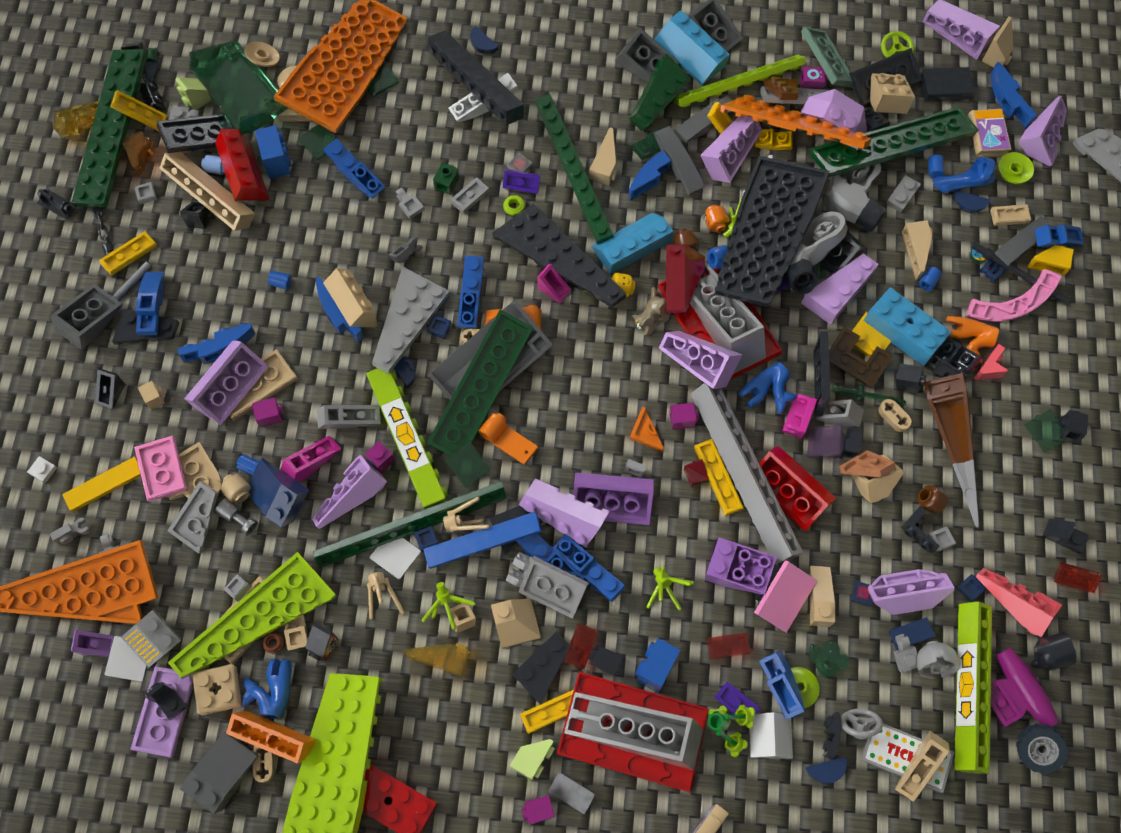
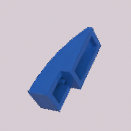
M664 151L650 159L638 172L629 189L628 198L630 201L660 183V176L670 170L671 160Z
M1063 224L1060 226L1046 225L1034 229L1038 247L1051 248L1054 245L1075 247L1084 245L1080 227Z
M780 649L759 660L769 679L766 682L786 720L804 712L805 707L798 685L782 650Z

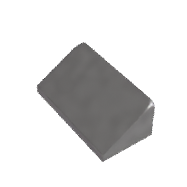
M558 772L548 790L549 793L585 814L595 797L593 792Z

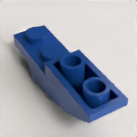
M1000 62L996 63L991 72V84L995 97L1008 118L1015 115L1026 128L1032 124L1037 114L1024 101L1023 97L1018 94L1020 88L1018 82L1013 79Z
M337 138L323 149V152L336 164V168L354 186L371 199L385 189L381 181L362 161L359 162Z
M465 256L458 327H477L484 257Z
M145 272L142 278L135 311L138 315L136 333L138 335H157L159 310L163 303L165 272Z
M317 277L316 287L318 296L329 321L340 335L347 330L360 342L364 338L363 328L349 326L323 284L324 281Z
M242 323L233 328H222L214 332L215 339H206L201 343L184 345L181 348H177L178 354L183 362L200 359L203 364L211 363L218 359L233 340L246 344L256 333L251 323Z
M539 534L516 540L529 557L535 556L582 580L584 579Z
M566 534L552 547L584 577L583 580L588 582L589 586L596 592H600L611 602L626 588L622 582L597 563L592 555Z

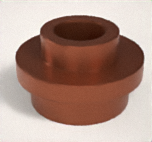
M270 633L263 639L264 650L271 654L279 652L284 644L283 638L277 633ZM276 640V646L271 647V641Z

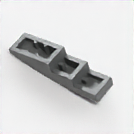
M726 96L716 102H720L722 105L732 101V99ZM714 103L702 109L675 129V132L686 143L709 133L711 127L714 126L707 117ZM729 110L726 111L728 115L735 113Z
M668 126L654 132L661 151H664L670 158L677 180L681 179L687 195L704 188L705 186L694 163L671 127Z
M1042 216L1011 238L994 254L1007 266L1037 244L1034 229L1051 224Z

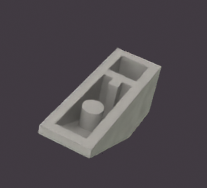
M323 405L317 409L318 429L380 425L379 405Z

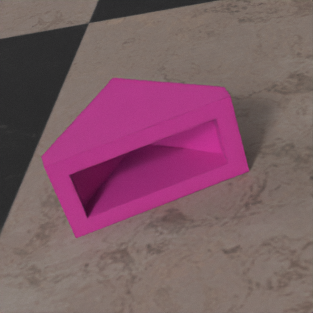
M548 264L537 277L538 289L558 303H561L571 291L570 287L551 264Z

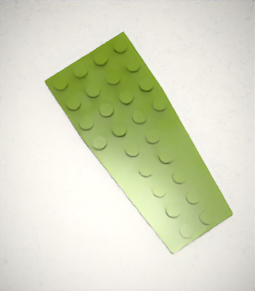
M329 674L310 735L316 741L309 755L302 761L282 833H358L367 781L364 780L365 771L370 768L371 760L368 759L369 747H373L374 738L371 737L373 725H377L378 717L375 716L376 704H380L381 700L378 691L380 683L384 681L382 678L363 675Z

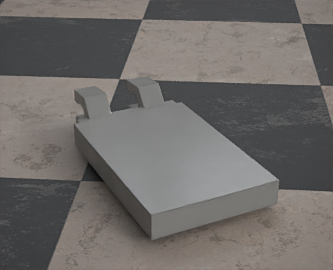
M519 552L512 564L525 571L522 573L512 568L506 581L520 587L519 593L573 619L588 586V582L535 556L529 558L528 555Z

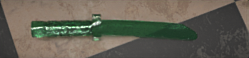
M831 385V392L857 396L856 400H860L861 397L881 401L891 399L899 405H906V401L900 398L863 391V386H859L856 389Z

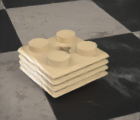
M233 664L192 674L198 714L207 715L242 706L237 667ZM217 685L221 687V689L218 690V694L213 692V689H215Z

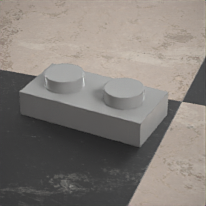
M905 175L886 204L901 213L921 184Z
M476 177L451 199V203L464 214L489 192V188Z

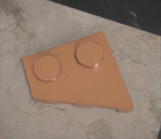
M866 450L839 466L841 474L882 477L896 469L894 461Z

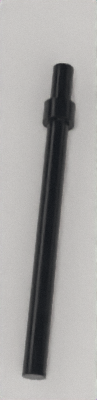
M975 241L970 246V248L982 254L983 258L994 261L1028 283L1034 285L1038 280L1012 263L1007 266L994 254V250L989 247L985 248ZM1056 290L1050 295L1065 305L1070 301V298Z

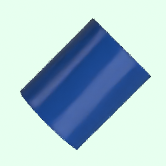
M933 155L928 158L930 178L934 179L937 176H944L943 156Z
M929 267L919 281V286L926 291H932L942 277L941 271L935 267Z
M271 270L267 282L268 285L288 290L292 282V276Z
M242 454L236 463V469L253 476L260 461Z

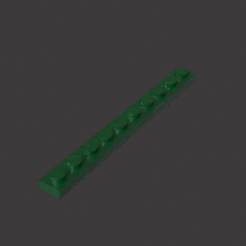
M551 94L534 100L596 243L600 244L614 238Z
M502 482L491 484L466 495L434 505L423 511L399 518L388 524L361 532L353 537L321 547L313 551L314 557L319 567L322 568L411 535L431 525L435 526L443 523V517L448 516L447 511L454 510L476 497H479L480 500L456 513V515L461 516L507 499Z

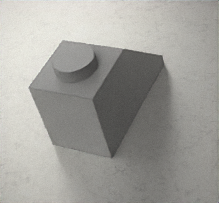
M853 400L829 401L823 417L816 416L815 419L842 428L860 427L864 410Z

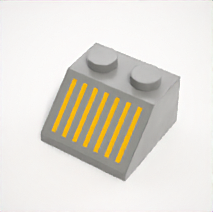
M155 609L121 636L148 668L181 641L177 633Z

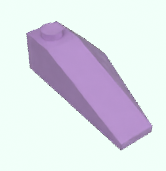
M1058 96L1025 130L1020 139V146L1024 149L1027 156L1048 166L1053 165L1057 157L1058 149L1056 144L1061 140L1060 128L1064 126L1067 113L1062 96Z
M361 454L345 470L343 474L346 477L341 484L336 483L333 488L332 497L325 499L312 518L317 528H322L370 499L384 488L387 480Z

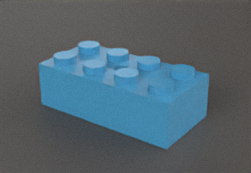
M891 287L870 309L863 320L922 366L929 361L952 332Z

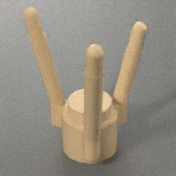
M479 497L468 501L454 510L447 511L448 516L443 517L447 532L489 528V525H472L482 523L483 519L462 521L461 516L456 515V513L479 501Z
M383 572L370 574L368 576L369 583L367 584L369 619H373V592L377 593L378 601L382 604L381 591L385 590V586L401 615H404L405 612L389 583V579L384 577Z

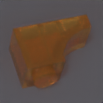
M141 131L124 138L123 142L132 168L139 176L146 174V161L154 154L151 148L154 146L149 136L146 137Z

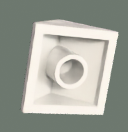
M774 712L756 714L753 721L754 726L749 728L750 758L793 759L791 718L786 720L784 714Z

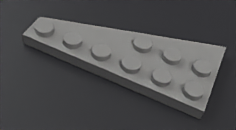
M402 267L372 361L373 366L389 374L448 298L449 291Z

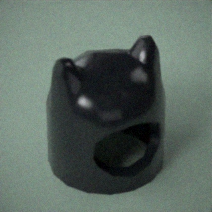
M1060 632L1039 639L1034 646L1035 659L1031 662V666L1034 668L1043 667L1048 670H1056L1074 665L1077 661V656L1069 636L1064 632Z

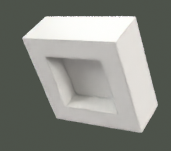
M39 456L27 472L46 484L57 467Z

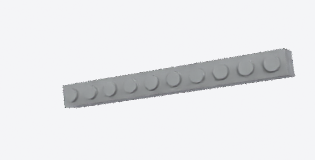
M706 383L702 384L691 395L702 416V420L710 432L711 438L718 448L727 471L730 473L735 487L741 495L744 506L747 508L768 553L777 557L775 565L783 564L785 560L789 562L801 555L803 551L722 389H712Z

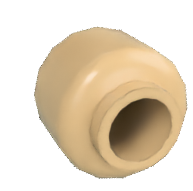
M229 474L224 477L221 491L229 501L241 503L250 496L251 486L241 474Z

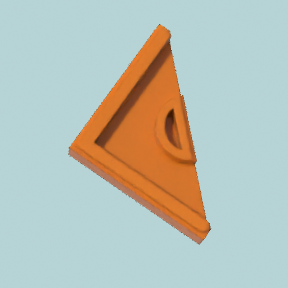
M642 407L629 439L663 452L664 446L661 444L658 433L648 416L646 408Z

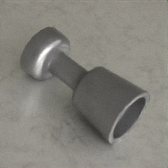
M227 498L223 499L216 507L215 514L229 522L235 520L242 525V532L247 536L250 535L257 527L258 521L254 518H244L239 514L240 509Z

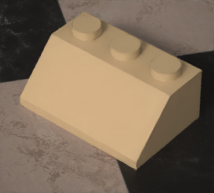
M336 268L323 284L350 327L375 328L377 326L376 312L372 307V303L363 293L362 287L355 280L354 274L349 269Z

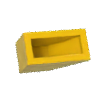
M1054 245L1034 256L1027 268L1038 271L1047 269L1064 277L1071 269L1074 249L1062 245Z

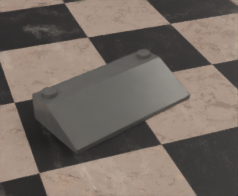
M512 301L503 311L533 327V330L500 391L553 345L517 301ZM495 317L428 374L449 400Z

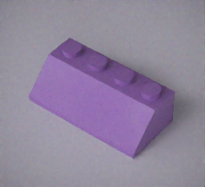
M575 472L573 491L575 499L582 503H586V501L593 503L594 508L601 511L603 508L609 510L604 521L650 525L654 491L652 479Z

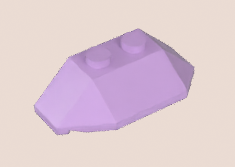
M835 89L808 97L801 110V114L806 117L814 116L818 121H829L834 124L833 126L847 127L854 133H867L864 107Z
M917 569L881 575L872 585L868 586V591L877 606L892 615L934 608L954 591V586L946 573L938 574L933 571Z

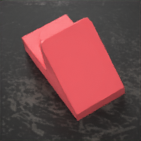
M997 345L974 377V380L980 381L1004 377L1008 370L999 364L1004 357L1001 355L1005 349L1003 346Z

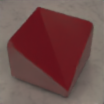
M703 459L684 466L683 470L691 487L709 480Z

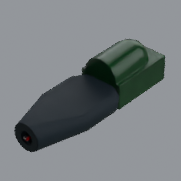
M146 48L148 54L144 65V74L147 79L154 81L158 73L157 48Z

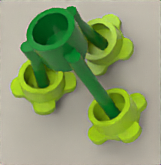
M740 705L734 715L727 714L728 709L726 706L710 709L708 711L709 727L712 730H716L717 736H721L726 740L725 748L731 751V756H739V752L747 748L748 742L741 738L739 732L728 736L724 731L728 729L732 719H735L740 726L746 725L748 728H753L755 709Z

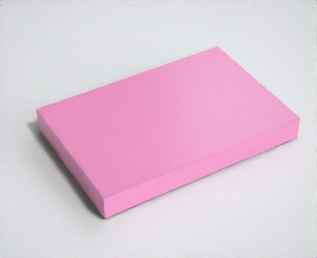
M173 435L134 447L148 502L188 490Z
M785 560L754 613L787 633L817 580Z

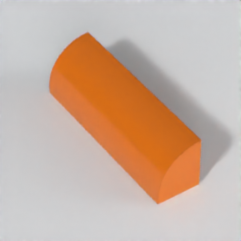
M246 710L232 713L226 732L230 736L297 764L306 759L316 741L315 738Z

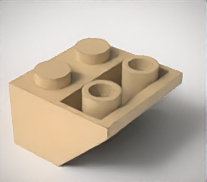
M872 73L870 102L874 111L907 114L915 96L905 76L900 74Z

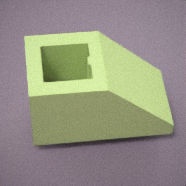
M178 77L175 79L178 84L176 89L187 107L190 106L193 110H197L211 101L208 90L197 78Z
M548 739L520 747L510 768L530 780H533L534 777L539 778L544 769L541 764L545 758L549 759L555 749L552 747L553 741Z

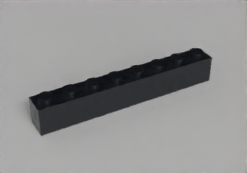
M442 31L428 37L427 50L429 54L433 55L449 73L456 77L458 82H461L505 126L524 118V104L447 31Z

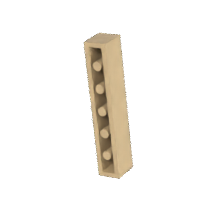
M183 153L164 154L159 167L161 171L234 231L250 227L255 215L251 209L241 201H235L233 195Z

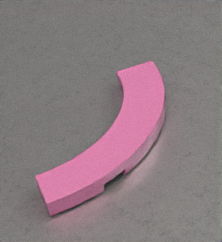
M1044 269L1036 283L1025 294L1007 302L993 303L972 299L965 317L984 322H1001L1021 317L1039 307L1054 292L1062 275Z

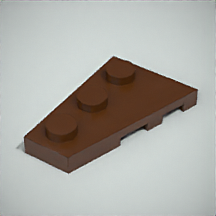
M777 76L764 79V87L780 100H798L797 79H781V77Z

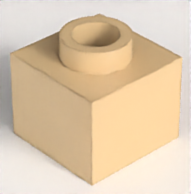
M150 381L138 387L144 402L151 410L165 403L162 398L165 394L160 385L156 386L153 381Z
M462 603L450 608L456 626V633L475 626L476 618L468 604Z

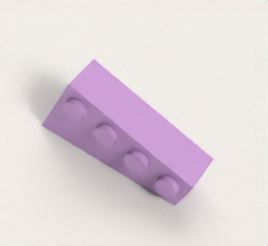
M748 116L737 117L700 155L712 180L731 182L762 131L759 121H754L752 117Z
M538 479L533 481L519 503L526 511L536 512L542 521L555 527L559 532L566 534L584 547H587L609 513V510L604 508L602 511L594 508V504L588 501L582 503L576 500L575 496L570 493L562 494L558 488Z

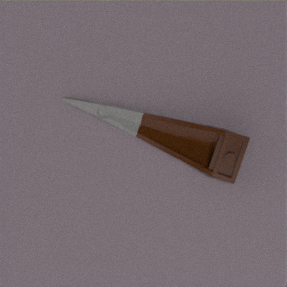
M960 373L927 381L925 383V390L975 526L979 528L969 397L964 375Z

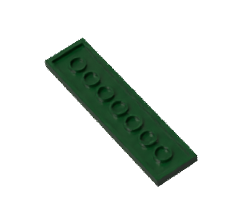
M501 309L498 311L426 444L459 462L462 461L533 327Z

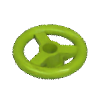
M892 31L886 34L881 42L883 55L888 58L909 49L899 42L898 37L905 39L909 48H912L914 53L912 39L901 31ZM892 37L893 43L887 50L886 43Z

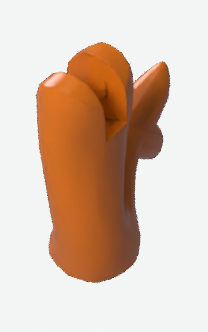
M947 316L946 323L958 326L957 330L947 328L952 331L948 336L949 338L964 339L977 337L966 348L980 355L979 348H993L995 346L999 333L998 328L969 318Z

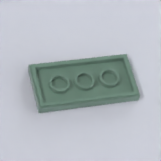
M804 27L801 33L832 85L853 88L854 86L849 75L851 72L827 32Z

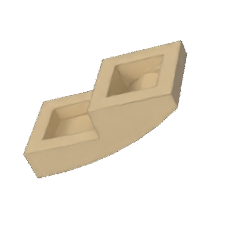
M305 615L284 625L288 651L306 647L308 634Z

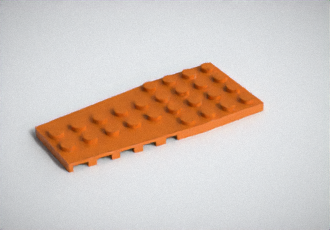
M359 0L357 3H354L351 6V10L341 17V21L337 25L334 24L330 33L328 35L325 34L321 38V42L317 46L315 45L300 61L276 92L274 100L326 129L337 133L365 94L404 28L407 17L376 0Z

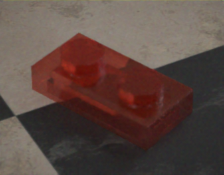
M1060 562L1053 579L1055 583L1095 593L1102 575L1100 572Z
M578 623L564 663L585 670L588 656L598 631Z
M747 633L706 639L710 660L751 653Z

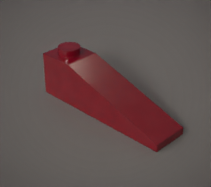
M686 244L667 245L666 247L667 313L686 312L693 298V292L698 287L701 276L705 273V256Z

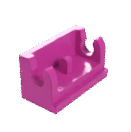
M798 394L791 404L782 432L802 439L807 430L817 399Z

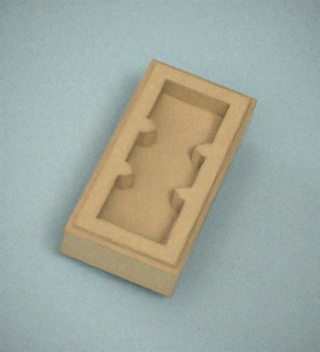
M1028 204L992 207L990 210L994 226L1026 224L1031 221Z

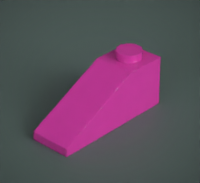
M327 436L285 458L280 470L297 482H301L339 453L341 448L330 436Z

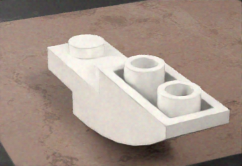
M509 73L498 79L512 93L518 89ZM472 93L449 107L457 122L475 118L489 111Z

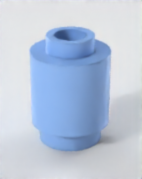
M206 155L202 159L201 166L206 173L225 174L220 157Z

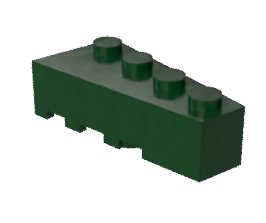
M665 54L658 60L656 68L652 72L650 80L629 118L640 131L644 130L656 119L691 79L668 54Z

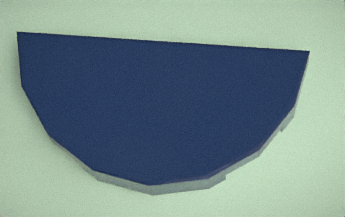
M477 26L472 29L470 39L471 45L475 50L480 53H494L498 51V46Z
M960 190L954 191V200L960 206L959 208L968 213L981 211L990 202V199Z
M404 356L393 370L406 387L409 388L416 377L415 367L412 361Z
M846 756L806 767L805 770L817 782L822 784L834 783L841 779L846 771Z

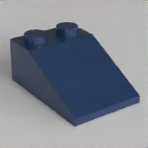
M261 458L249 483L251 486L249 493L252 500L265 517L280 527L294 522L309 492L308 488L264 458Z

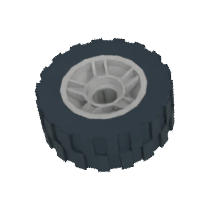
M1035 723L1034 725H1028L1018 735V741L1016 742L1017 752L1021 761L1028 769L1030 768L1033 772H1040V774H1050L1055 770H1059L1065 764V759L1068 757V747L1060 732L1054 727L1044 723ZM1044 745L1043 751L1040 752L1038 747Z

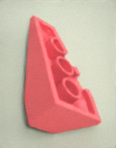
M985 568L976 576L1014 618L1033 635L1042 637L1062 607V604L1038 591L1036 594H1033L1026 590V586L1010 584L1006 577Z

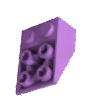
M719 537L706 573V581L728 588L765 595L777 557Z

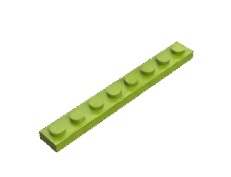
M795 55L676 95L673 101L676 105L687 107L691 105V102H702L707 99L706 97L720 96L724 91H734L739 86L754 84L753 81H763L764 79H769L771 75H782L786 70L799 69L801 65L806 64L804 56Z

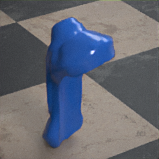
M980 157L975 160L973 166L966 173L953 176H937L932 180L933 184L942 193H949L965 187H981L991 184L995 180V161L988 157Z

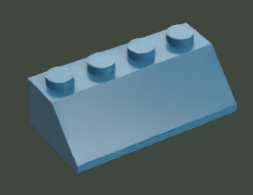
M682 10L668 20L654 39L679 61L678 64L701 85L725 68L730 56L726 50Z
M651 213L613 234L614 238L600 244L595 243L591 245V248L611 275L670 243L673 230L664 217Z

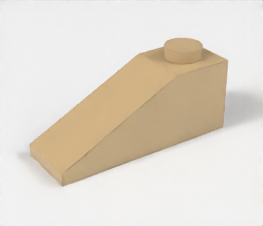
M611 127L589 170V179L609 186L611 180H615L618 170H615L614 134Z
M928 220L906 223L902 231L916 280H919L925 271L933 236V230L929 227Z
M810 566V576L817 580L810 592V626L831 627L835 623V599L830 567Z
M930 731L915 752L895 790L914 802L949 753V743Z

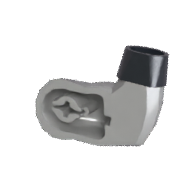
M878 163L831 177L823 202L824 206L830 212L841 213L845 221L855 224L861 230L873 232L886 209L872 198L868 199L866 194L872 182L881 172V165Z
M833 211L823 213L811 222L784 276V280L795 293L808 294L814 289L818 279L813 265L821 262L846 236L848 228L845 218L841 213Z

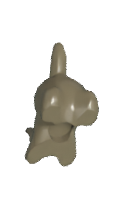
M655 287L651 288V298L647 302L644 312L640 315L632 316L635 319L637 328L645 329V336L652 334L657 321L660 320L665 323L670 317V313L666 312V299L657 296Z

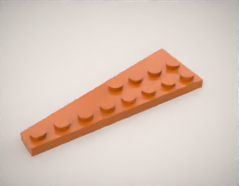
M744 95L724 103L720 109V112L723 113L728 110L736 112L735 116L738 117L752 116V120L757 122L768 120L770 125L792 131L803 129L807 131V135L822 134L824 139L827 140L840 139V143L861 149L870 146L872 138L866 137L865 133H854L847 127L833 126L832 122H821L814 116L806 117L801 115L799 111L785 110L784 106H773L770 103L763 102V100H755L751 95Z

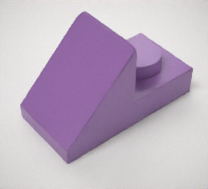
M75 630L71 651L83 656L109 657L115 636Z

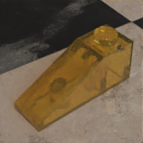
M99 101L54 111V130L63 139L79 135L92 127Z
M460 643L404 649L402 653L406 658L462 677L470 657V651L467 650V646Z

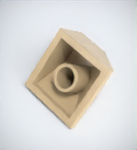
M1011 17L1007 18L993 39L982 62L994 67L998 62L1002 66H1007L1011 61L1012 56L1010 54L1014 49Z
M895 464L896 469L882 477L852 475L861 495L868 502H878L890 495L903 475V470Z
M513 599L491 605L502 649L541 638L531 599Z

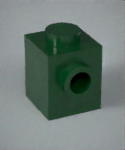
M441 163L433 178L434 189L451 195L459 180L458 168L451 164Z

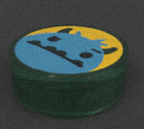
M974 249L970 250L969 258L973 263L982 264L987 260Z

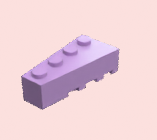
M938 0L927 11L923 23L976 60L989 48L1000 27L943 0Z
M862 254L814 287L810 293L805 294L801 304L831 325L871 278L878 263Z
M681 331L666 332L659 346L660 350L712 389L727 387L742 357V354Z

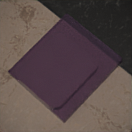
M833 425L809 428L807 457L841 455L844 444L843 426Z

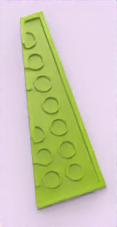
M297 552L168 663L178 676L184 679L322 606L337 596Z

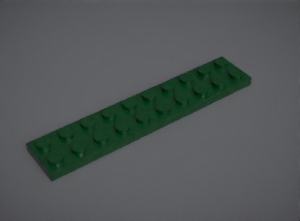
M144 49L113 50L71 202L75 207L108 206L131 117L111 108V104L117 90L136 99L148 54Z
M960 107L867 132L865 133L866 137L872 138L870 146L864 149L840 143V140L811 148L809 154L820 169L830 171V178L974 136L979 129Z

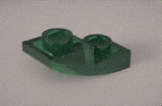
M658 130L648 133L645 139L633 143L631 149L641 160L661 150L654 135V132Z

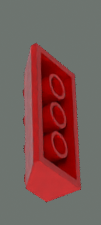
M221 129L215 144L234 200H269L270 197L250 140L238 129Z
M779 446L770 450L759 463L782 511L804 531L836 500L826 488Z

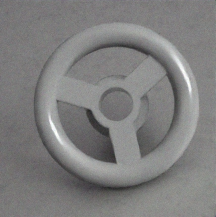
M851 709L841 716L842 729L857 739L875 736L883 727V722L879 715L867 709ZM854 715H865L871 718H858ZM847 719L851 721V723L853 724V728H850L847 725ZM873 724H876V727L870 730V727Z

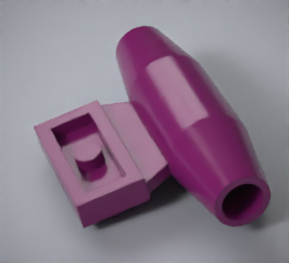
M1011 647L996 655L1006 679L996 680L991 683V710L1001 725L1006 727L1023 717L1026 710L1039 724L1044 723L1051 727L1058 723L1059 719L1048 695L1024 661Z

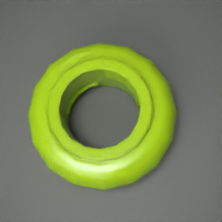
M509 196L503 203L504 211L510 216H517L525 210V202L519 196ZM512 203H517L519 207L513 209L509 207V205Z

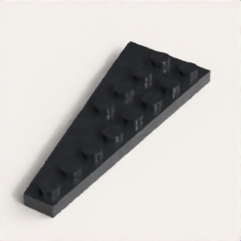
M532 204L492 232L495 240L498 239L504 242L507 247L519 251V254L533 259L536 264L543 268L551 264L565 281L574 283L582 291L586 290L611 308L626 298V293L535 204Z

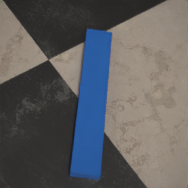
M532 512L496 524L488 529H482L425 548L424 553L428 568L432 569L540 533L542 530L537 513Z

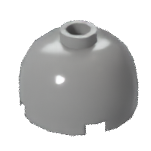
M938 641L928 642L920 649L916 658L919 675L923 678L935 679L932 674H941L943 678L956 673L960 669L959 659L955 650L951 646Z

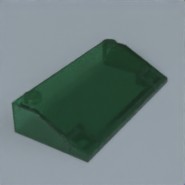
M237 40L189 52V69L208 90L209 95L233 126L242 134L260 129L288 109V107L274 100V95L277 92L276 88L260 68L246 57L244 48Z

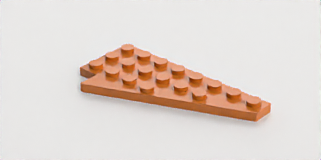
M138 540L0 586V612L137 624L143 618L140 604L159 598L143 540Z

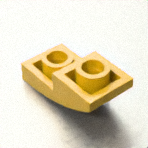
M764 129L755 141V147L768 150H792L793 133L792 131L774 133L773 129Z

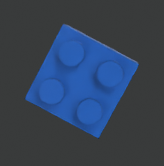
M276 125L255 130L262 161L269 178L273 179L291 174L289 167L292 164L288 156V149L282 131L278 132Z
M659 638L656 643L651 642L645 654V657H647L646 662L642 660L635 673L638 676L636 682L658 693L680 649Z

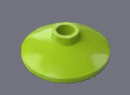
M1011 152L1001 157L998 163V171L1006 181L1013 184H1023L1033 176L1034 166L1027 156Z
M791 668L796 683H801L804 686L800 694L804 707L808 708L816 702L819 696L820 687L818 680L812 672L805 668Z

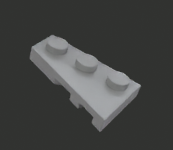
M203 481L199 482L167 530L198 554L202 553L218 492Z

